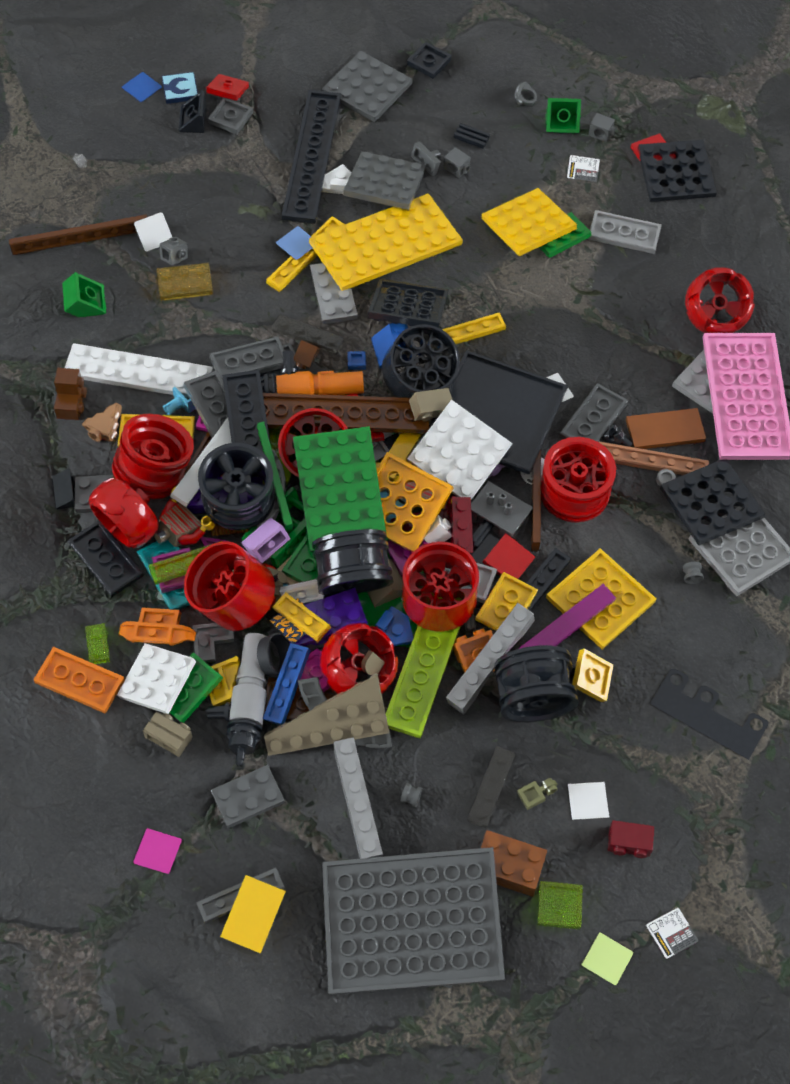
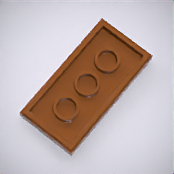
M698 408L626 417L629 435L634 448L650 449L706 441Z

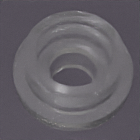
M75 153L72 159L80 169L87 167L86 158L81 153L79 155Z

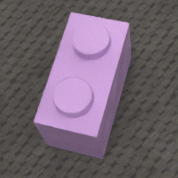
M269 518L241 543L248 553L263 563L291 538L281 524Z

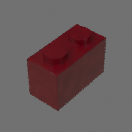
M612 820L609 828L608 851L616 855L633 854L637 858L650 857L653 851L654 826Z

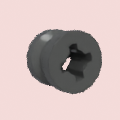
M688 562L683 565L685 583L696 584L703 581L704 576L701 573V563Z
M406 783L400 802H408L413 807H417L423 788H415L410 783Z

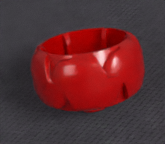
M725 267L711 268L697 276L688 287L685 297L687 316L691 323L703 333H734L741 329L752 316L755 305L753 303L754 292L751 284L742 274ZM709 284L715 296L706 301L704 306H701L703 303L700 299L701 291ZM728 284L735 291L738 297L737 301L728 302L726 296L722 294L724 285ZM723 309L733 317L732 320L725 323H717L716 319L711 320L714 314Z
M109 478L103 481L91 493L88 502L92 512L102 525L127 547L139 548L145 545L158 530L159 523L157 517L147 504L150 499L140 488L134 491L125 482Z
M366 623L348 624L334 632L324 644L320 657L321 671L328 678V686L336 694L354 687L357 684V673L363 671L361 663L365 655L358 653L359 641L367 645L372 652L385 662L378 672L381 693L385 692L392 684L398 670V656L394 655V645L391 639L378 627L369 626ZM344 645L352 656L341 662L340 649Z

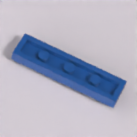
M290 643L263 717L265 721L278 725L285 723L298 687L297 680L301 679L311 651L309 648Z

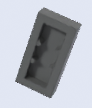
M420 141L415 143L411 157L417 163L426 165L425 170L431 176L437 175L441 163L439 160L441 158L440 152L438 150L430 152Z

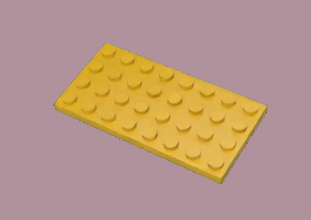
M429 193L413 199L409 210L391 207L309 238V244L342 291L460 246L463 242V239Z

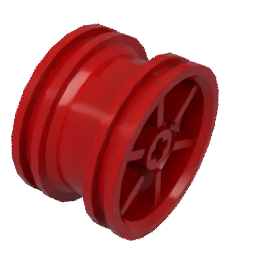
M158 414L134 416L123 427L119 441L120 445L116 449L112 462V472L115 479L125 482L134 491L140 488L149 498L168 497L171 495L172 489L184 477L185 468L190 462L194 449L193 439L181 424L169 417Z

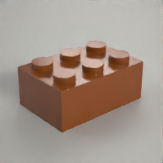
M486 830L481 848L493 847L497 885L533 897L547 850Z

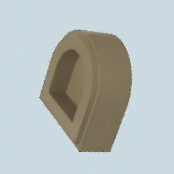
M368 651L362 660L361 668L364 673L374 675L381 670L385 662L374 652Z

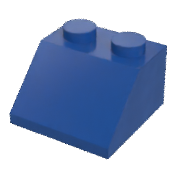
M388 324L371 338L379 368H382L383 358L400 333L408 328L407 324ZM403 342L399 345L404 349H408ZM401 355L404 361H409L407 355Z

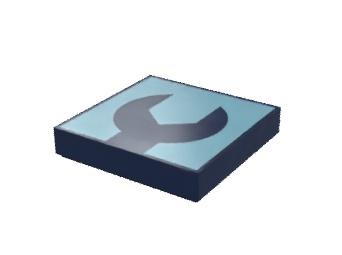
M194 72L162 76L166 104L188 101L198 93Z

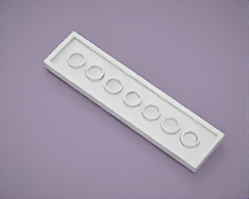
M74 343L65 368L79 369L81 377H84V380L170 395H173L172 388L176 387L187 398L190 397L183 386L184 382L214 371L211 366Z

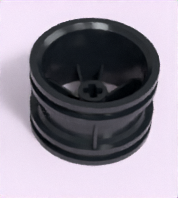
M228 443L213 449L203 459L198 471V483L204 510L214 523L230 530H246L259 525L269 516L275 503L274 479L271 463L262 451L245 443ZM225 473L222 479H217L220 475ZM257 474L263 479L265 485L251 482L250 476ZM222 489L229 493L225 503L220 502L212 495ZM247 491L254 497L253 500L240 504L239 494Z
M360 529L333 533L314 540L312 548L315 550L313 557L316 559L318 570L317 584L320 585L318 593L332 596L355 588L357 594L379 590L393 584V577L389 576L392 574V568L388 564V542L385 541L387 533L377 529Z

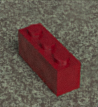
M451 497L447 503L448 521L451 524L450 530L452 537L449 538V543L462 547L472 555L471 497Z

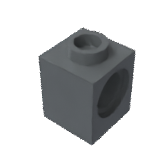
M596 113L590 124L589 136L607 142L609 137L614 135L616 129L614 127L615 119Z
M455 147L444 157V169L460 178L470 170L471 157Z

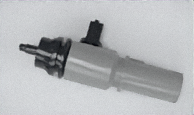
M250 633L244 638L241 665L238 668L236 677L238 685L234 686L232 690L231 702H226L225 706H209L206 710L208 713L207 718H225L229 722L226 733L229 740L228 748L231 752L237 753V766L243 765L245 755L255 752L256 744L260 741L267 696L264 687L267 682L265 673L261 670L258 663L257 646L259 641L266 636L259 633Z

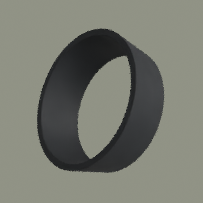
M274 633L262 638L257 646L259 666L270 677L279 676L290 646L287 638L281 633ZM270 640L275 644L279 653L280 664L277 672L271 665L268 655Z

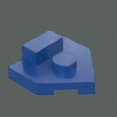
M391 606L388 611L384 612L375 627L386 633L394 646L412 644L413 635L408 616Z

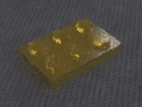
M209 263L157 268L160 301L213 295Z

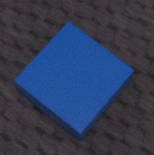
M348 351V370H366L365 351Z

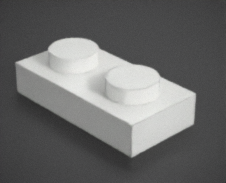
M317 579L280 588L281 596L286 592L294 599L298 598L302 603L324 598V595L318 593L320 585L317 584Z

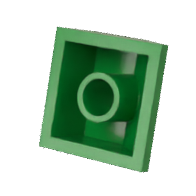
M76 272L62 283L65 312L77 317L106 314L103 284Z

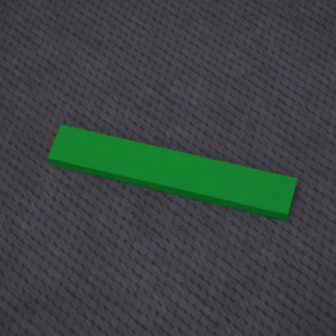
M260 422L257 424V430L263 452L272 466L275 496L283 525L287 533L292 532L293 524L265 423Z

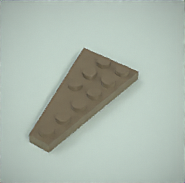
M378 673L363 682L357 683L351 689L341 692L315 706L314 709L300 714L294 720L284 723L264 734L268 756L334 744L335 741L353 737L355 740L389 733Z

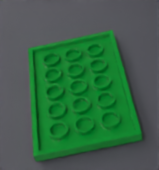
M370 426L293 437L310 552L315 551L312 548L314 540L329 534L360 529H377L386 532Z

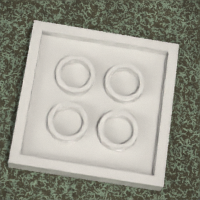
M145 643L117 696L120 699L169 714L196 661L191 657Z

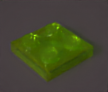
M540 881L537 925L581 929L583 885Z

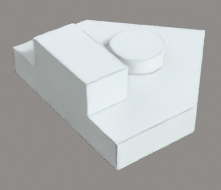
M342 164L325 174L322 192L343 194L351 172Z

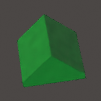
M548 98L546 132L579 133L581 99Z

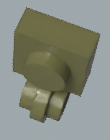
M548 778L539 787L536 781L518 789L517 794L526 809L529 810L546 801L543 793L547 795L555 793L558 790L556 787L558 784L552 778Z

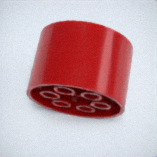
M319 408L305 409L294 414L284 424L279 435V454L285 467L298 478L297 461L291 462L289 459V455L295 454L293 437L296 436L289 433L294 426L302 433L300 436L310 435L303 432V426L307 423L313 426V431L310 434L322 433V427L325 424H329L332 427V431L348 429L346 424L334 413ZM314 415H321L319 427H315Z
M224 541L206 547L194 558L185 575L184 593L187 601L193 608L227 630L239 631L256 624L269 610L275 594V581L271 571L238 544Z
M449 542L428 543L411 553L403 568L402 602L405 612L414 623L427 630L443 632L456 629L469 620L476 607L479 584L478 566L471 554L462 547ZM445 568L451 569L449 574L445 571ZM423 571L426 575V578L419 573ZM471 585V589H461L464 586ZM455 598H461L463 600L456 601Z

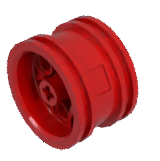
M569 437L554 444L547 452L541 476V501L545 508L555 517L575 523L592 520L600 515L609 502L611 488L616 477V464L612 454L598 441L585 437Z

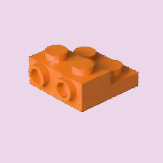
M483 628L473 632V637L467 638L464 635L455 639L456 643L453 645V650L458 663H461L464 673L493 636L492 630L485 632Z

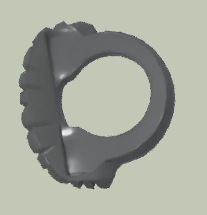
M522 82L516 88L515 99L518 105L532 106L537 101V94L527 82ZM521 91L531 92L534 99L531 101L524 99Z

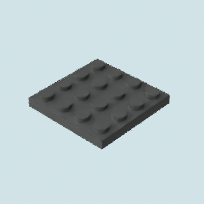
M360 51L322 88V91L341 93V104L375 122L412 85L413 79Z
M361 152L343 190V196L409 210L425 173L426 165L390 158L384 155H376L370 152Z

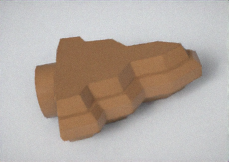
M114 403L108 406L104 412L96 413L92 418H87L82 423V426L89 431L88 435L92 440L100 442L102 439L108 442L114 441L117 436L116 430L119 426L117 420L121 416L122 405Z

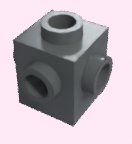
M171 237L169 240L159 244L161 260L170 265L180 263L188 258L187 242L178 237Z

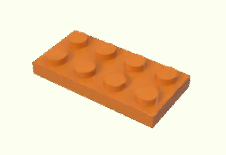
M53 647L33 681L35 684L106 714L125 678Z

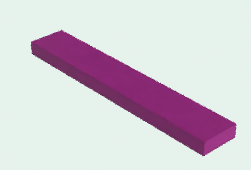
M603 583L520 648L540 645L557 646L613 603L616 597Z

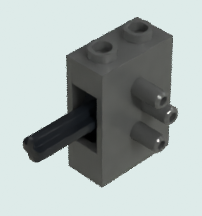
M488 481L485 486H481L478 490L476 498L471 500L472 521L480 525L473 534V547H478L490 531L501 538L507 533L515 539L531 518L533 507Z

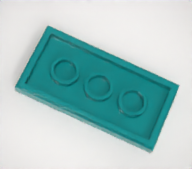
M168 540L162 543L156 541L138 550L137 555L168 608L181 610L190 605L186 599L184 588L161 593L152 561L154 556L180 550V548L173 546Z

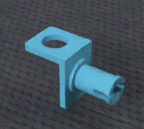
M176 387L172 388L174 399L163 405L164 411L169 416L181 407L188 413L196 409L191 399L187 400Z

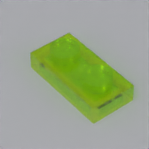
M105 623L85 626L89 662L93 664L110 662Z

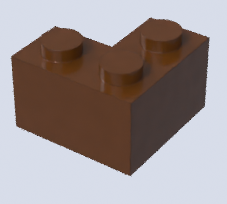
M57 368L54 381L57 391L54 406L57 419L79 420L80 413L84 411L83 398H86L87 388L84 387V377H81L79 369Z

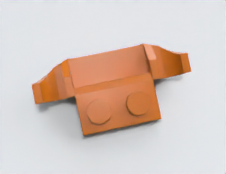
M142 608L139 621L121 623L118 635L123 636L132 643L169 644L172 646L186 640L195 641L196 632L190 627L179 625L180 610Z

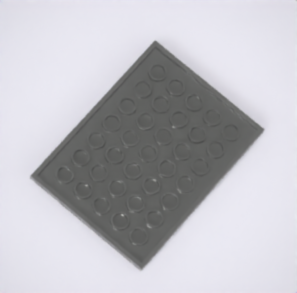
M493 847L322 862L329 995L505 981Z

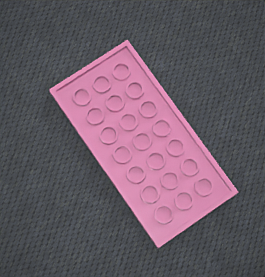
M704 333L703 344L719 459L790 460V422L775 333Z

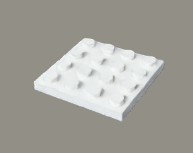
M451 400L407 458V461L415 467L452 485L454 489L451 493L457 497H471L472 500L513 443Z

